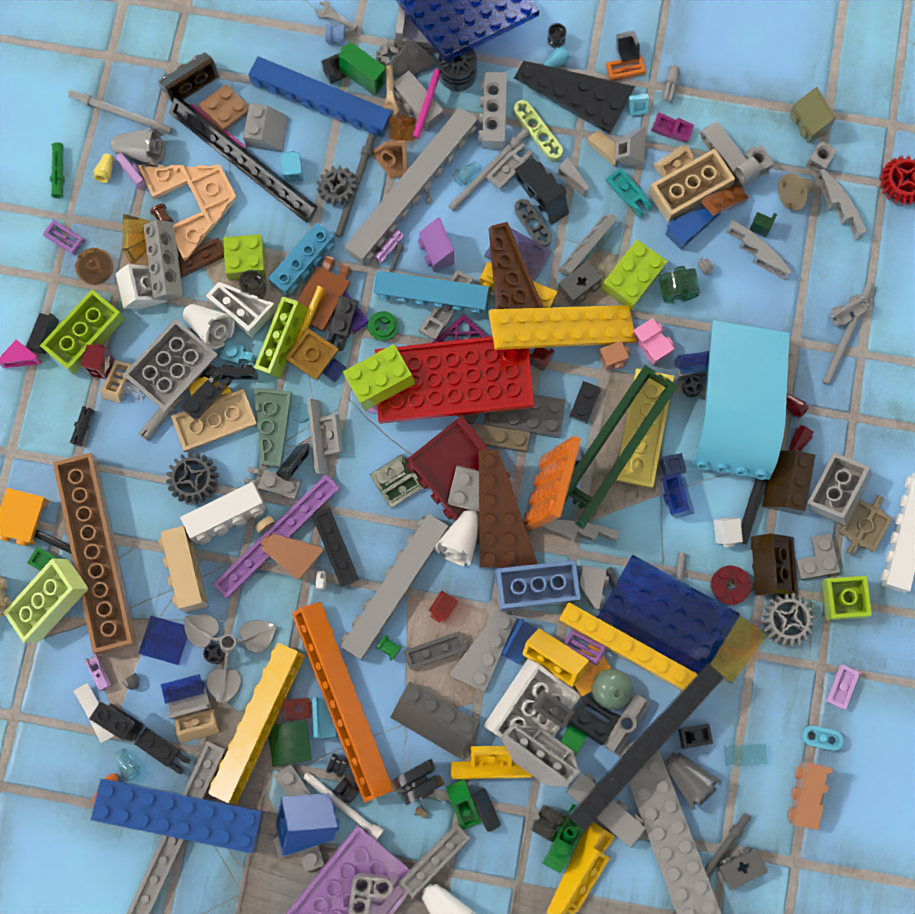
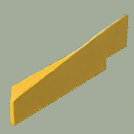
M594 822L583 831L547 910V914H575L579 911L610 860V857L605 855L604 852L616 836Z

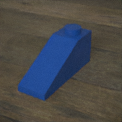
M706 208L681 215L677 220L674 218L668 223L665 235L682 250L721 213L713 216Z

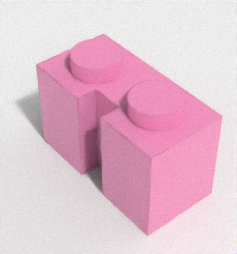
M652 318L634 329L633 335L636 337V342L654 366L672 355L674 343L669 337H664L661 333L663 332V327Z

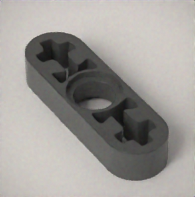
M518 200L514 208L516 216L536 246L539 248L548 247L552 238L550 231L528 200ZM521 205L522 207H526V213L528 214L527 217L525 212L523 210H520ZM534 219L538 222V226L531 228L527 224L528 221ZM539 230H540V234H541L543 237H546V236H547L546 242H544L543 240L539 241V240H540V235H539V233H538Z

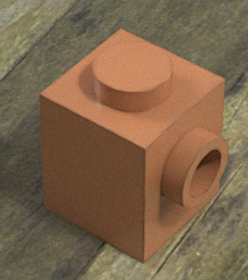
M621 340L600 348L599 356L606 371L612 368L617 370L626 366L630 352L627 345L624 346Z

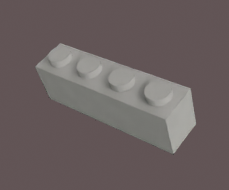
M581 773L566 790V793L579 803L595 786L597 780L589 773L586 775ZM612 800L596 819L623 843L631 847L646 829L642 825L644 821L636 814L631 816L626 811L628 807L620 800L617 803Z

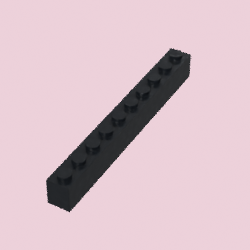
M705 664L568 816L585 831L724 679V676L711 664Z

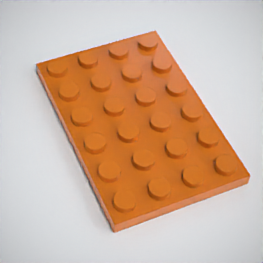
M572 436L540 457L538 463L540 471L538 475L536 474L533 481V486H535L534 493H531L528 499V504H530L529 511H526L523 517L527 530L532 531L560 518L581 442L580 437Z

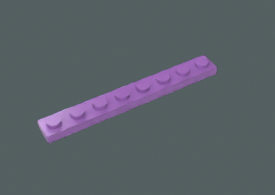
M324 475L213 585L228 599L270 558L260 548L262 545L260 542L267 534L276 533L291 538L312 517V514H315L340 488L327 475Z

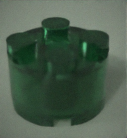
M679 266L674 268L673 272H664L658 275L663 302L666 304H674V300L686 302L701 294L695 268L686 269L685 266Z

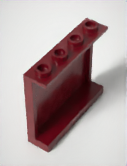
M462 415L406 459V467L409 471L419 476L418 482L421 486L431 491L432 495L430 497L437 505L440 503L444 508L443 513L449 520L453 519L454 521L464 511L469 510L447 504L456 465L479 471V449H489Z

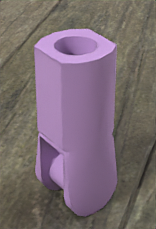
M94 654V657L91 659H84L99 691H104L111 687L112 684L99 656ZM98 664L99 669L94 671L92 666Z

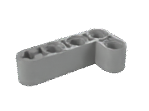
M717 121L699 132L701 140L709 151L716 149L734 176L735 185L738 184L743 188L757 179L761 171L758 161L754 157L746 159Z
M356 874L352 879L348 914H368L370 897L386 898L391 894L392 884L387 876L378 874ZM361 879L367 881V886L363 889L356 887V883ZM380 882H386L388 887L384 891H379L377 885ZM362 901L365 905L363 909L355 910L353 908L354 903Z

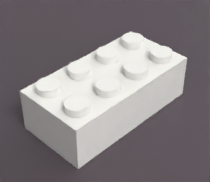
M251 482L180 518L190 539L196 544L200 543L203 545L210 542L211 537L216 535L222 536L228 533L229 529L234 526H243L247 523L246 520L252 517L256 519L265 514L264 511L268 509L259 490Z

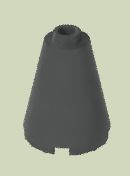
M672 753L666 759V769L692 810L697 809L694 806L695 804L699 803L702 805L717 790L715 788L717 783L719 785L722 784L718 777L681 753Z

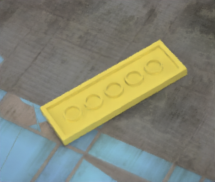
M636 368L634 380L642 369ZM655 373L657 376L661 374L664 380L669 379L672 382L674 380L672 375ZM648 378L628 408L619 457L665 389V387L651 378ZM669 401L616 481L653 488Z

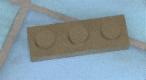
M476 423L472 424V428L486 446L527 452L530 432Z

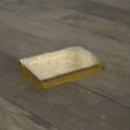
M733 611L702 653L699 660L704 664H711L724 676V679L733 683L764 640L766 634Z

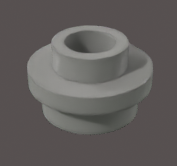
M703 257L700 258L701 261L697 264L704 275L712 274L711 269L714 267L708 258L706 260Z

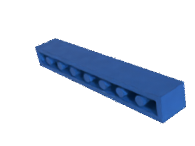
M257 56L248 74L251 84L257 88H265L273 95L279 94L284 96L290 102L296 101L307 109L313 108L322 115H330L339 122H347L354 128L364 129L375 136L384 137L392 121L391 110Z

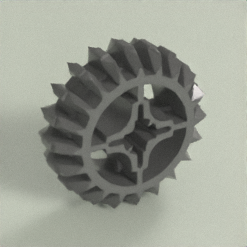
M189 452L188 458H186L182 454L180 462L174 459L176 466L169 465V468L173 471L166 473L168 477H171L166 480V483L170 484L168 490L174 491L172 496L174 498L178 497L179 502L185 499V503L189 505L192 500L193 504L197 505L198 499H200L203 503L205 502V495L208 498L212 497L209 493L210 490L216 492L213 485H219V482L214 480L219 477V474L215 472L217 467L212 466L213 461L211 459L207 460L206 455L200 458V454L196 453L193 458L192 453ZM198 464L206 469L195 471L190 465ZM184 469L185 474L182 478L179 479L180 481H178V477L181 471ZM190 472L196 477L195 484L189 480L191 479ZM207 476L206 484L201 489V481ZM191 486L195 492L187 493L180 488Z

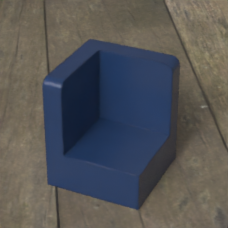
M682 453L665 456L660 461L664 480L687 472Z

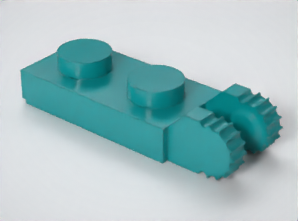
M619 168L606 178L609 186L632 209L637 217L641 218L643 216V211L636 204L638 201L641 202L646 210L650 211L652 209L651 203L644 196L645 194L622 168Z

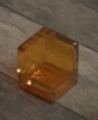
M404 114L390 116L389 138L395 141L415 140L412 136L416 127V118Z

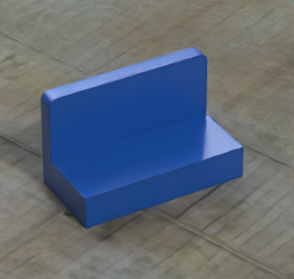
M521 618L501 655L519 665L524 656L522 653L526 641L538 629L524 622V619Z

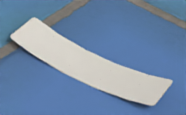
M88 683L75 689L74 693L87 717L90 718L99 702ZM90 720L100 743L114 736Z

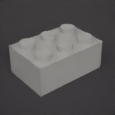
M833 452L807 502L809 510L847 526L872 477L871 467Z

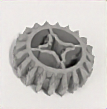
M786 593L782 598L780 595H776L775 600L772 598L768 600L770 605H764V609L768 612H762L761 616L767 619L762 620L761 624H767L768 627H765L763 631L769 630L771 632L767 636L769 639L775 636V644L781 639V646H786L788 641V645L793 647L794 641L797 645H800L802 640H808L806 634H813L809 627L813 628L816 624L810 622V620L816 619V616H810L809 613L814 609L806 608L809 604L808 601L801 603L803 600L802 596L795 600V593H792L790 597ZM781 604L793 605L788 612L776 609ZM798 610H799V611L801 612V614H802L803 624H802V622H801L800 620H798V618H797V612H798ZM773 615H775V618H777L780 622V626L778 629L774 624ZM790 615V621H791V623H788V624H787V623H786L787 619L784 618V617H787V616ZM789 627L800 630L794 636L784 634Z

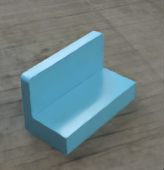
M312 697L314 738L336 737V728L324 697Z

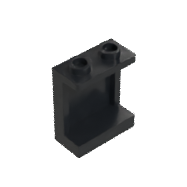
M99 702L89 718L122 741L134 742L145 726L144 723L112 703L108 706L103 702Z

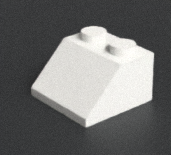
M127 264L116 273L123 308L142 309L167 302V300L153 299L149 266Z

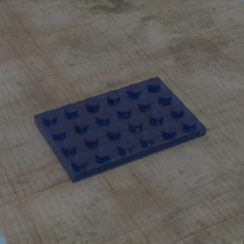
M632 554L597 618L697 674L705 664L712 663L738 620L740 613Z

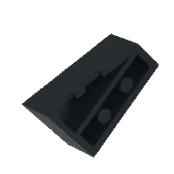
M531 157L514 169L518 183L530 198L533 197L540 204L537 207L540 212L544 210L547 213L548 222L551 226L569 214L565 195L567 194L566 189L562 184L559 185L551 173L545 171L540 161L537 162Z

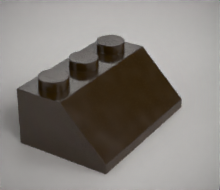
M204 52L201 55H196L187 64L179 66L171 74L163 76L158 82L165 95L173 103L175 97L185 100L220 76L214 60Z
M780 450L775 469L766 483L762 507L802 515L806 511L816 455L801 451Z
M773 533L751 536L755 596L774 597L776 595L783 596L786 593L788 596L792 593L798 596L794 537Z

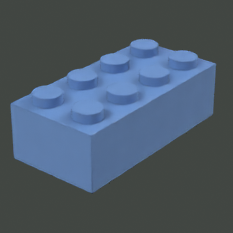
M575 560L500 568L495 571L499 611L568 604V602L577 603L581 600Z

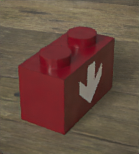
M97 343L93 345L87 344L81 367L89 376L106 380L114 363L113 356L104 345Z

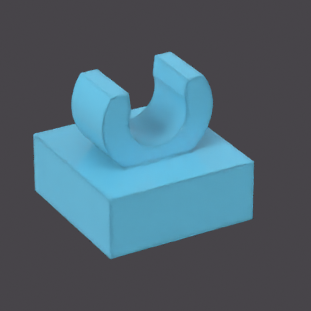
M648 94L629 96L630 116L649 113Z

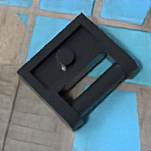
M586 694L568 724L603 746L619 720L620 715L616 712L613 714L591 699L590 695ZM586 705L608 719L609 723L607 724L586 710Z

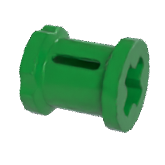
M385 635L376 647L378 651L381 650L388 655L391 661L402 648L401 645L397 646L393 643L388 635Z

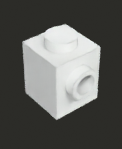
M740 518L713 519L716 543L723 544V547H733L735 543L743 542Z

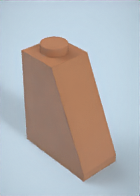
M276 533L267 534L260 542L262 544L260 548L297 580L323 551L318 545Z

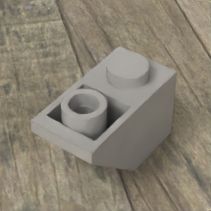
M645 127L629 131L616 142L615 160L628 167L644 163Z
M583 565L579 579V589L593 610L598 611L600 606H604L605 595H602L603 587L607 588L609 576L606 575V570Z

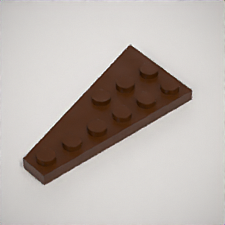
M508 221L492 225L488 230L496 309L544 308Z
M479 449L480 568L535 565L538 563L499 449Z

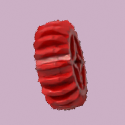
M902 155L898 159L893 158L891 162L886 163L885 168L881 171L882 175L879 177V180L882 181L880 187L885 188L882 194L888 193L887 200L892 197L894 204L900 201L901 206L905 203L908 206L912 205L913 202L915 203V158L911 160L910 155L905 159Z

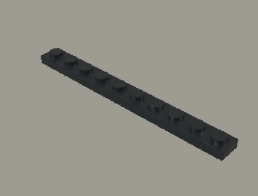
M174 98L169 110L170 115L303 221L308 223L312 220L318 206L182 98Z

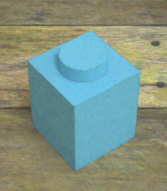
M288 151L285 154H280L284 180L286 182L303 180L299 152Z

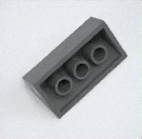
M412 682L408 683L390 717L458 758L462 756L480 724L477 720Z

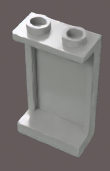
M399 4L395 30L396 45L404 46L409 38H412L421 47L442 49L451 42H465L466 31H463V28H467L468 17H464V10L460 11V16L406 13V5Z

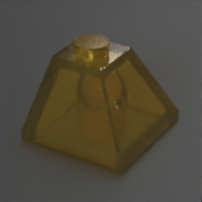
M123 214L122 251L130 263L133 264L147 252L144 224L150 221Z

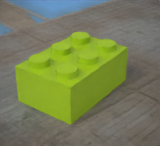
M637 239L605 279L601 290L620 304L629 306L630 311H632L664 271L668 261Z
M395 344L343 371L364 411L415 384L413 376Z

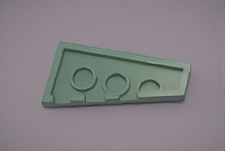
M253 387L261 465L280 468L283 461L292 392Z

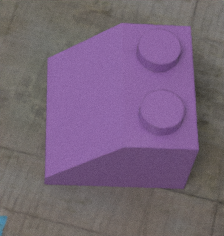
M440 217L436 218L419 232L420 239L417 240L421 251L425 250L427 256H424L427 266H431L434 272L455 264L454 249Z

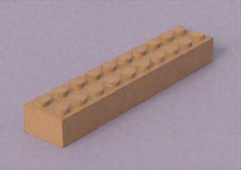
M92 453L53 462L74 567L88 587L81 600L92 652L101 655L137 645L97 457Z

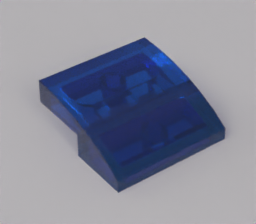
M150 615L138 654L179 665L187 640L184 625Z

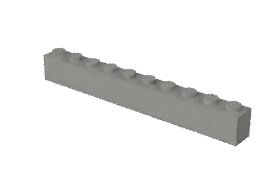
M461 107L456 110L344 246L349 256L363 266L374 258L375 251L385 244L386 238L390 233L393 234L397 230L398 223L407 218L413 205L416 206L420 202L421 195L430 190L433 185L432 182L436 177L439 178L442 175L447 163L451 164L457 151H461L465 147L466 140L470 136L473 137L478 130L477 118Z

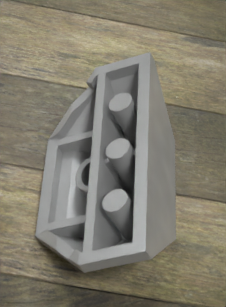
M513 723L501 736L513 761L546 786L568 787L580 773L573 751L541 727Z

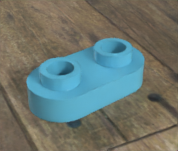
M807 726L801 733L802 741L811 747L836 751L843 745L842 735L835 730L818 726ZM810 732L814 734L813 740H810L808 737ZM829 737L834 738L832 745L828 742Z

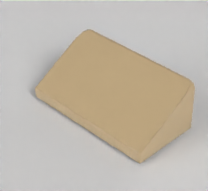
M598 130L587 138V144L612 166L618 163L615 160L616 144L604 133Z
M681 145L653 165L663 178L695 160L688 145Z
M214 709L175 719L176 734L180 743L219 733Z

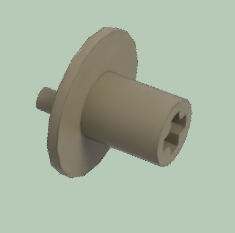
M794 173L784 175L778 184V195L785 208L794 211L802 209L808 202L809 194L814 191V184L811 179H803Z

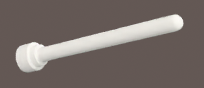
M307 772L304 774V779L322 794L330 793L331 801H334L339 809L365 829L376 841L384 832L381 826L370 824L349 805H346L342 799L335 796L329 788L311 773Z

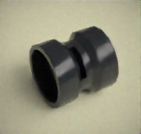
M560 23L552 24L548 30V44L556 49V47L563 46L566 40V28Z
M344 777L332 793L337 797L340 796L343 802L349 805L360 791L357 786L351 785L350 780Z

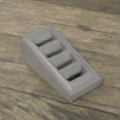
M566 158L558 168V176L583 197H586L589 186L571 160Z

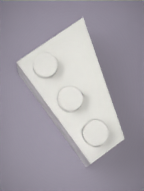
M218 282L206 295L212 306L218 311L230 315L235 325L251 338L277 311L273 302L259 299L257 296L246 294L221 282Z

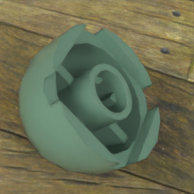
M608 668L595 676L591 692L593 698L600 706L606 709L617 710L629 703L633 687L625 673Z

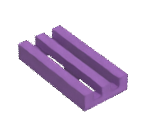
M55 220L51 222L43 233L44 237L74 256L76 250L80 249L81 243L85 242L84 238ZM54 226L64 231L71 237L75 238L77 242L75 243L74 241L70 240L63 234L53 229ZM51 232V233L55 234L56 236H58V237L61 238L62 240L66 241L67 243H69V244L72 245L73 247L70 248L69 246H67L66 244L62 243L61 241H59V240L56 239L55 237L51 236L49 233Z
M572 629L563 643L596 666L599 665L600 659H602L604 652L607 650V647ZM574 636L580 639L581 641L599 649V653L573 640L572 637ZM570 643V644H572V645H574V646H576V647H578V648H580V649H582V650H584V651H586V652H588V653L594 655L596 658H593V657H591V656H589V655H587V654H585V653H583V652H581V651H579V650H577V649H575V648L569 646L568 644Z

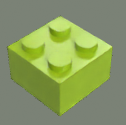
M261 234L223 237L225 273L229 281L267 277L265 246Z
M867 576L827 578L821 581L826 621L859 619L872 616Z

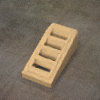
M115 360L100 391L104 399L121 403L129 381L124 377V373L117 370L127 371L132 364Z

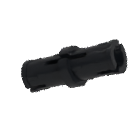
M82 406L79 418L74 423L75 429L69 443L82 446L85 433L89 430L88 424L94 412L93 409H87L85 406Z

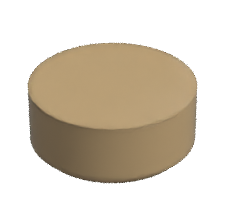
M267 516L258 522L255 528L261 534L271 528L275 521L271 516Z

